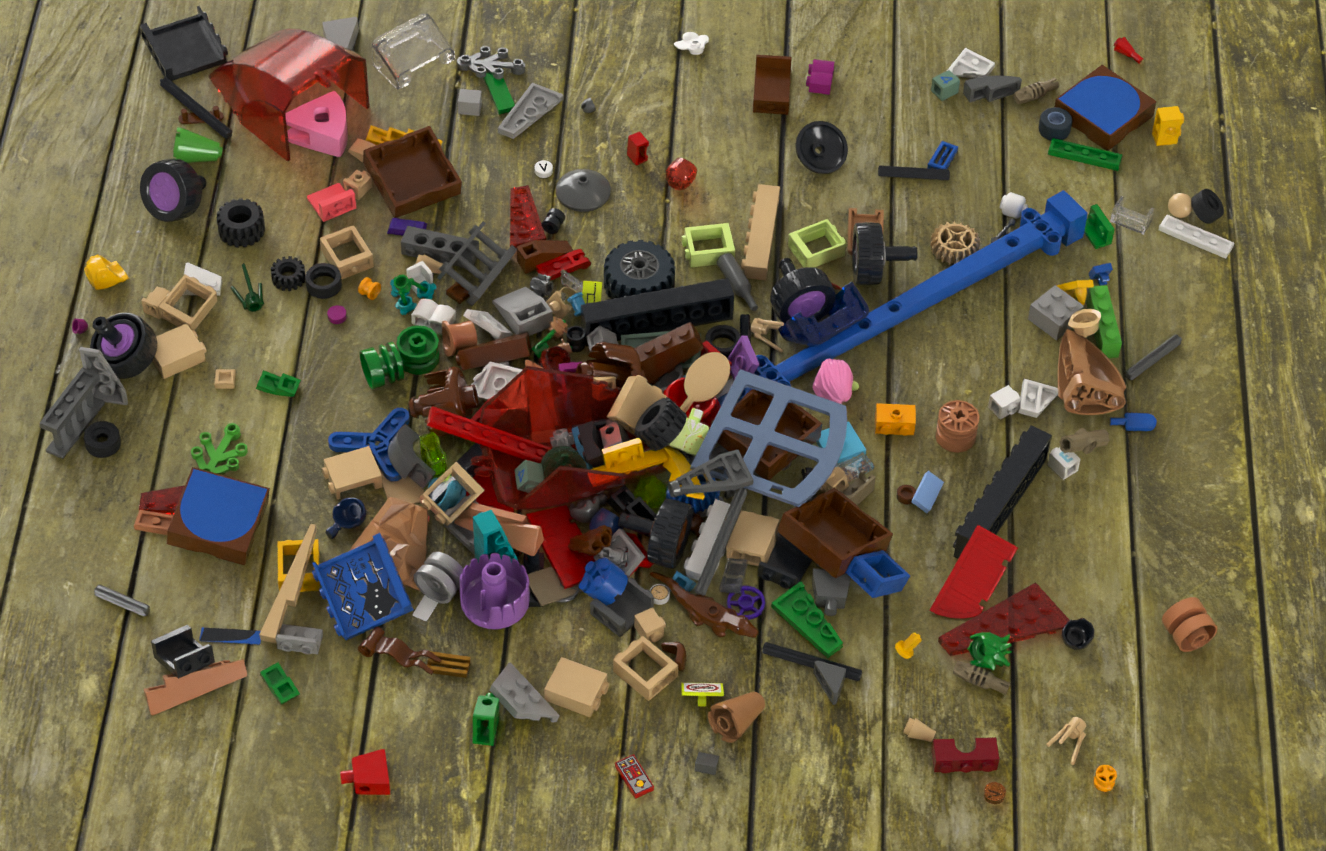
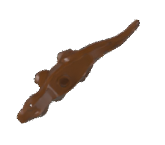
M657 572L650 573L651 577L669 587L677 601L687 610L690 619L696 626L706 624L712 627V631L717 637L726 636L725 632L727 629H730L737 635L755 638L758 635L757 628L751 624L748 618L743 615L737 616L734 609L725 608L723 605L715 602L712 597L692 594L682 588L675 580Z

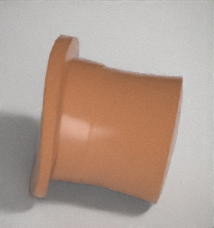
M471 320L457 324H449L447 321H442V344L447 357L453 356L461 348L477 345L476 329Z

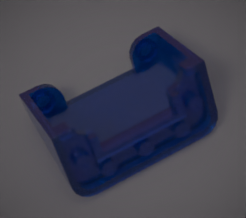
M850 282L836 294L835 304L828 313V318L818 323L814 316L804 317L799 312L784 323V326H781L778 331L788 342L817 347L866 318L869 314V307L854 283Z

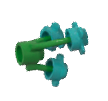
M398 275L390 281L392 286L391 295L393 297L401 296L395 304V307L400 310L401 315H406L415 310L417 306L416 303H413L412 297L407 296L412 285L417 287V297L420 299L431 300L434 290L437 288L435 283L429 284L427 281H423L419 284L413 278L408 279L405 275Z

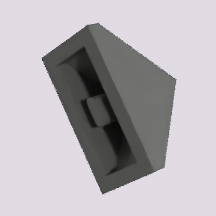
M816 661L814 662L813 674L832 705H834L838 701L845 681L846 668Z

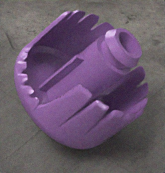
M492 553L489 560L488 555L483 554L479 558V563L474 558L471 560L470 566L466 565L464 567L463 573L460 575V603L465 616L472 623L487 629H502L517 623L525 615L530 602L529 576L524 566L520 565L518 560L512 558L511 563L510 556L503 555L501 560L499 553Z

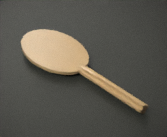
M710 352L699 357L691 365L684 381V390L688 397L681 405V410L686 413L694 401L705 402L721 392L730 374V364L726 356L719 352Z

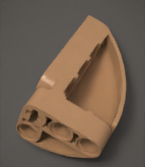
M1067 329L1060 343L1057 375L1058 397L1064 401L1065 409L1068 412L1080 415H1100L1123 408L1126 403L1124 396L1126 385L1115 365L1087 338Z

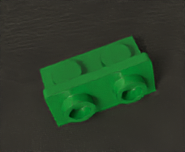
M1098 204L1090 207L1084 233L1093 247L1098 249L1112 244L1115 229Z

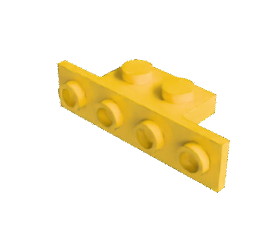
M636 438L601 449L605 465L587 470L586 474L591 484L595 485L659 465L668 460L663 449L644 452L640 438Z

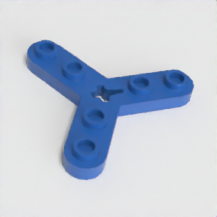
M405 408L392 410L373 433L334 432L328 438L329 448L335 452H350L369 446L385 478L389 481H399L402 479V476L394 469L389 460L388 446L398 430L403 425L409 424L410 414ZM376 441H380L378 446L375 445Z

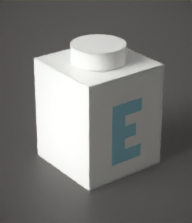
M1056 447L1049 454L1048 466L1064 480L1078 471L1081 459L1074 452L1064 453L1060 447Z

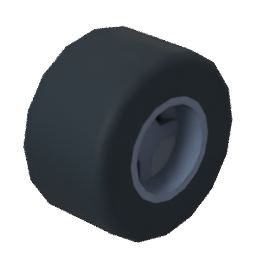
M1057 107L1048 108L1042 112L1039 121L1041 136L1050 141L1052 138L1064 140L1069 136L1072 126L1070 113Z

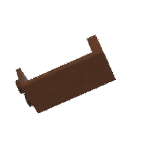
M756 55L754 113L788 115L792 57Z

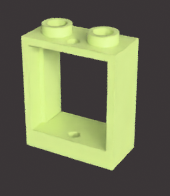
M828 219L789 233L788 247L804 268H815L845 256L846 240L839 235L836 227ZM825 236L832 247L812 254L805 243Z
M729 223L685 228V233L681 236L682 246H686L685 259L689 260L690 268L717 265L718 258L726 253L733 254L735 258V247ZM717 238L722 240L723 248L702 251L694 250L693 241Z

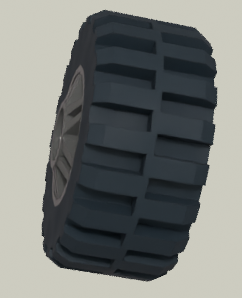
M631 240L627 244L622 243L618 245L617 249L614 248L610 251L604 263V289L606 294L611 299L674 288V259L659 244L654 245V242L651 241L644 242V240H638L633 242Z

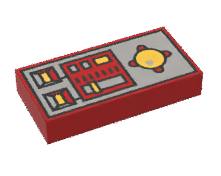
M634 754L615 762V768L635 799L654 791L652 782Z

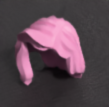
M826 359L823 361L813 383L815 394L839 404L847 402L851 398L853 374L849 365L844 360Z

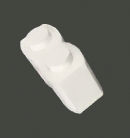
M421 299L411 314L412 324L431 328L436 334L442 335V321L453 324L456 320V311L448 305H438L433 300Z

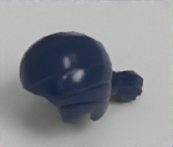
M351 497L342 499L334 506L332 516L335 523L326 530L327 536L333 539L342 528L352 529L360 526L366 519L364 503L357 498Z

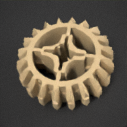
M954 221L952 224L946 222L945 225L940 224L939 228H935L934 233L931 235L930 246L932 254L936 256V259H941L942 263L948 262L950 265L951 263L956 264L980 250L981 241L978 233L975 232L974 228H970L969 224L964 226L962 222L956 224Z

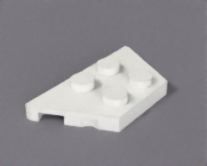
M489 362L483 371L473 378L474 382L471 385H475L478 399L487 401L496 394L511 408L523 411L528 410L527 380L524 370Z

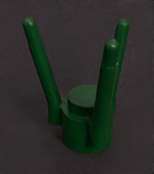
M243 263L242 269L249 293L246 294L244 300L234 286H231V289L242 303L244 310L248 309L250 312H256L264 305L262 283L258 284V294L253 292L246 265Z

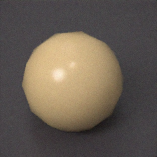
M1178 193L1169 199L1168 210L1172 216L1185 218L1191 214L1193 208L1189 195Z

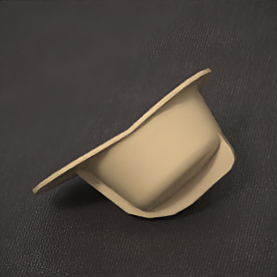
M1095 309L1079 310L1072 314L1068 326L1073 328L1078 335L1087 338L1098 331L1101 313Z

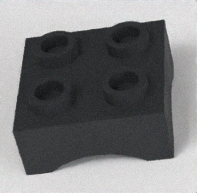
M590 421L578 426L580 433L578 439L584 448L582 454L586 463L589 462L593 468L605 465L601 450L604 449L600 431L596 430L595 423Z

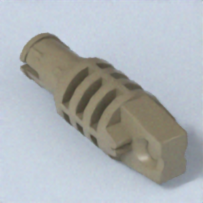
M1056 78L1045 82L1038 81L1016 91L1013 98L1017 104L1030 102L1045 96L1051 90L1058 89L1059 83L1056 81Z
M957 661L953 670L954 675L968 683L985 690L991 688L1005 695L1011 682L995 677L991 671L961 661Z

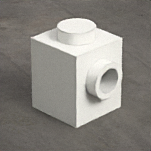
M1007 385L990 395L988 408L999 419H1002L1009 414L1012 415L1017 412L1020 396Z

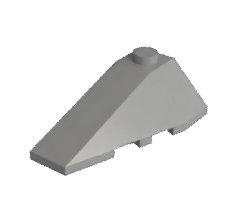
M80 347L79 351L83 368L98 373L100 376V380L92 389L93 397L108 403L127 406L126 390L101 351Z

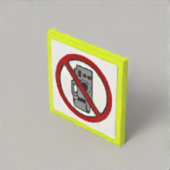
M681 682V693L683 696H698V706L706 707V696H724L723 683Z

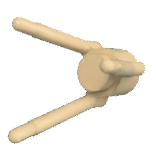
M755 318L751 324V332L755 333L754 338L762 340L780 353L783 350L762 335H767L769 328L799 334L798 330L781 327L784 326L783 322Z
M1073 717L1046 746H1051L1060 737L1059 744H1062L1068 737L1071 739L1078 738L1071 760V765H1074L1082 741L1086 736L1083 732L1086 728V723L1079 717Z

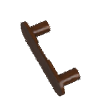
M214 106L213 111H209L220 121L224 118L218 106ZM181 109V115L178 118L181 124L206 123L195 113H187V109Z

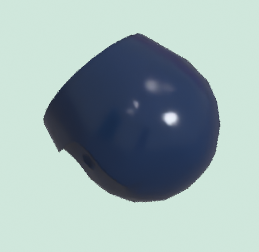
M601 508L591 519L589 530L605 525L612 529L613 536L618 529L623 530L624 527L618 526L619 517Z

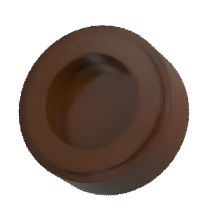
M911 485L900 486L897 489V500L902 504H912L911 501L916 493V489Z

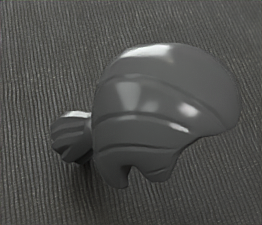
M600 493L592 499L578 501L576 507L571 503L569 511L571 517L581 523H590L593 516L600 510V505L606 504L608 496Z

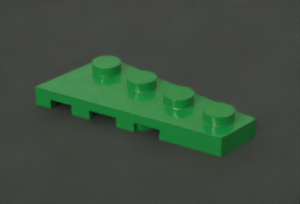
M802 581L772 602L771 608L827 659L843 648L842 640L831 624L826 621L821 609H818L811 594L807 593Z

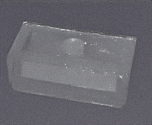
M561 270V284L572 288L577 293L583 292V282L565 270Z

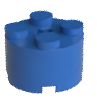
M601 558L595 562L590 561L586 565V572L579 584V588L592 599H598L607 606L616 601L613 598L617 594L621 596L624 592L628 577L621 568L609 559Z

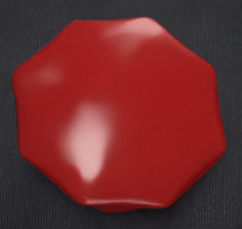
M685 377L673 381L663 393L679 408L688 397L684 390ZM716 396L705 402L694 401L687 410L686 415L689 418L692 408L703 411L700 423L709 426L710 429L711 422L715 419L721 405Z

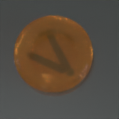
M991 782L986 785L984 798L987 802L1000 804L1005 799L1006 790L1002 784Z

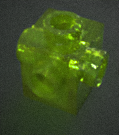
M653 475L641 479L633 494L636 498L640 496L650 508L660 507L664 502L667 488Z

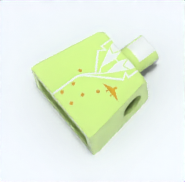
M692 408L689 418H686L683 429L668 446L696 456L709 431V426L700 423L703 411Z

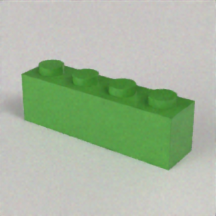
M1108 286L1088 288L1086 298L1087 309H1095L1101 313L1099 329L1094 333L1097 348L1108 358H1119L1122 341Z

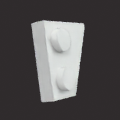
M965 48L948 70L957 77L978 78L988 76L995 68V63Z
M186 263L184 274L189 277H195L205 286L212 287L217 292V296H220L222 287L221 276ZM186 290L183 295H196V294L190 292L189 290Z
M467 309L463 315L491 333V336L495 339L509 337L513 334L488 312Z

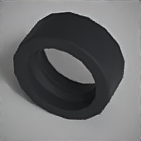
M320 263L310 267L306 272V287L312 296L327 299L337 295L341 290V273L336 266L329 263ZM321 276H329L334 279L333 283L325 286L313 283L316 278Z
M717 325L708 330L705 335V341L707 340L721 354L728 358L741 335L732 326ZM717 338H727L733 341L734 345L728 348H719L713 345L712 341Z

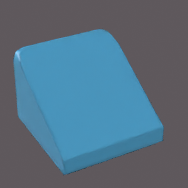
M676 571L672 578L688 592L696 585V582Z

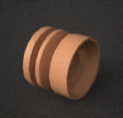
M961 400L949 401L944 404L939 410L935 436L937 443L949 452H965L972 448L976 441L980 417L978 410L972 404Z

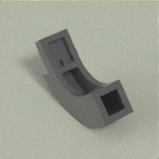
M405 424L398 430L390 442L388 457L394 469L404 479L410 477L424 489L436 472L415 454L413 446L420 436Z

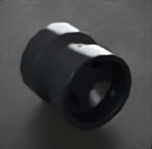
M556 208L550 209L547 217L541 223L543 230L550 234H556L560 229V225L565 220L564 213Z
M571 326L567 330L568 333H566V343L572 346V352H580L585 348V330L580 326Z

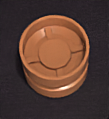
M1196 597L1186 598L1177 602L1162 617V623L1168 632L1173 635V640L1183 652H1190L1204 646L1216 635L1218 630L1216 624Z

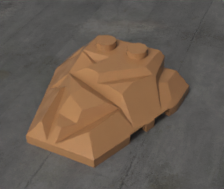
M389 497L350 550L373 541V536L381 533L403 585L420 591L414 581V574L426 561L428 509Z

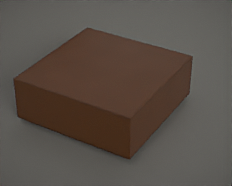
M458 282L446 290V295L459 304L470 296L468 294L469 291Z

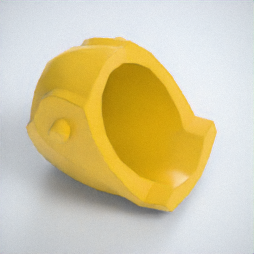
M99 254L91 256L86 262L87 265L84 269L86 277L96 290L109 288L130 279L117 261L111 263Z

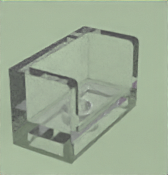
M1120 196L1112 210L1110 222L1144 235L1152 222L1155 209L1151 208L1147 216L1123 207L1124 197Z

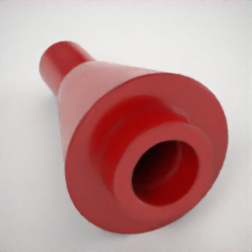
M1119 37L1113 45L1115 46L1114 51L1131 57L1138 64L1142 62L1143 58L1135 52L1126 37Z

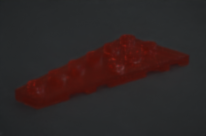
M1035 582L939 637L938 642L950 656L969 652L967 648L973 641V639H970V636L977 633L989 632L999 637H1005L1010 634L1007 643L1035 638L1036 635L1043 633L1053 634L1057 630H1062L1064 625L1070 620Z

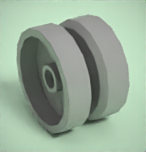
M432 552L424 562V565L414 574V581L420 591L428 598L442 604L449 603L455 596L456 591L460 589V575L463 573V568L449 555L442 552Z

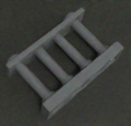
M484 221L479 226L476 224L469 231L471 236L449 263L445 261L439 268L441 273L437 277L440 280L447 273L469 291L470 297L466 302L471 306L477 302L517 251L513 245L508 250L502 249L480 230L486 224ZM475 236L498 255L497 257L500 259L498 262L495 260L493 262L471 244ZM467 249L488 266L490 271L488 275L486 273L483 274L461 256L462 252ZM457 261L478 278V282L481 284L478 287L476 285L473 286L452 269L451 266Z
M81 368L40 421V428L52 432L54 438L46 449L47 453L64 459L104 406L105 401L93 397L92 389L100 380L98 373Z

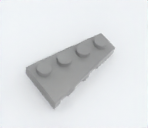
M532 83L499 125L498 133L512 139L516 138L563 101L564 95Z

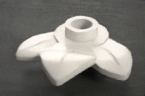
M686 32L683 34V40L675 42L674 46L680 50H689L693 55H698L704 51L703 49L705 44L709 42V38L707 35L698 36L694 32Z

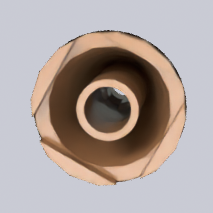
M750 692L716 703L711 706V711L708 712L709 724L715 734L719 732L723 736L721 738L723 741L735 742L763 711L765 700L761 694Z

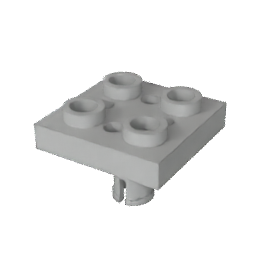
M618 529L612 536L610 546L604 547L593 558L595 561L607 558L629 576L643 561L645 556L625 531Z

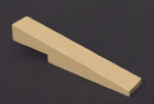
M310 524L261 629L259 636L262 641L277 644L276 636L280 634L287 606L296 607L317 533L315 524Z

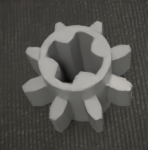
M567 429L554 431V437L550 438L552 448H557V450L562 452L571 450V444H575L572 432L568 433Z

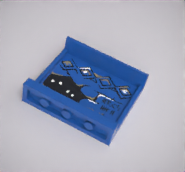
M381 533L374 535L373 541L319 565L316 562L312 563L314 566L312 574L316 582L320 581L322 586L319 589L321 596L324 600L327 599L329 606L326 607L330 617H334L337 624L334 625L338 636L342 635L345 640L414 610Z

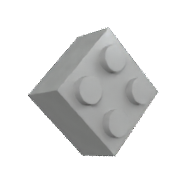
M1055 285L1030 305L1028 320L1055 340H1058L1067 329H1071L1068 326V322L1072 314L1082 310L1084 305Z

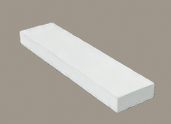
M1166 215L1159 226V231L1225 259L1234 246V242L1170 215Z

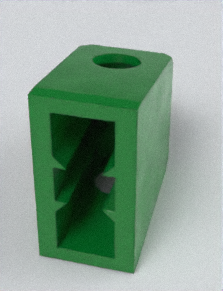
M492 693L478 696L473 713V744L494 746L499 721V698L495 697ZM485 720H489L487 728L482 725Z

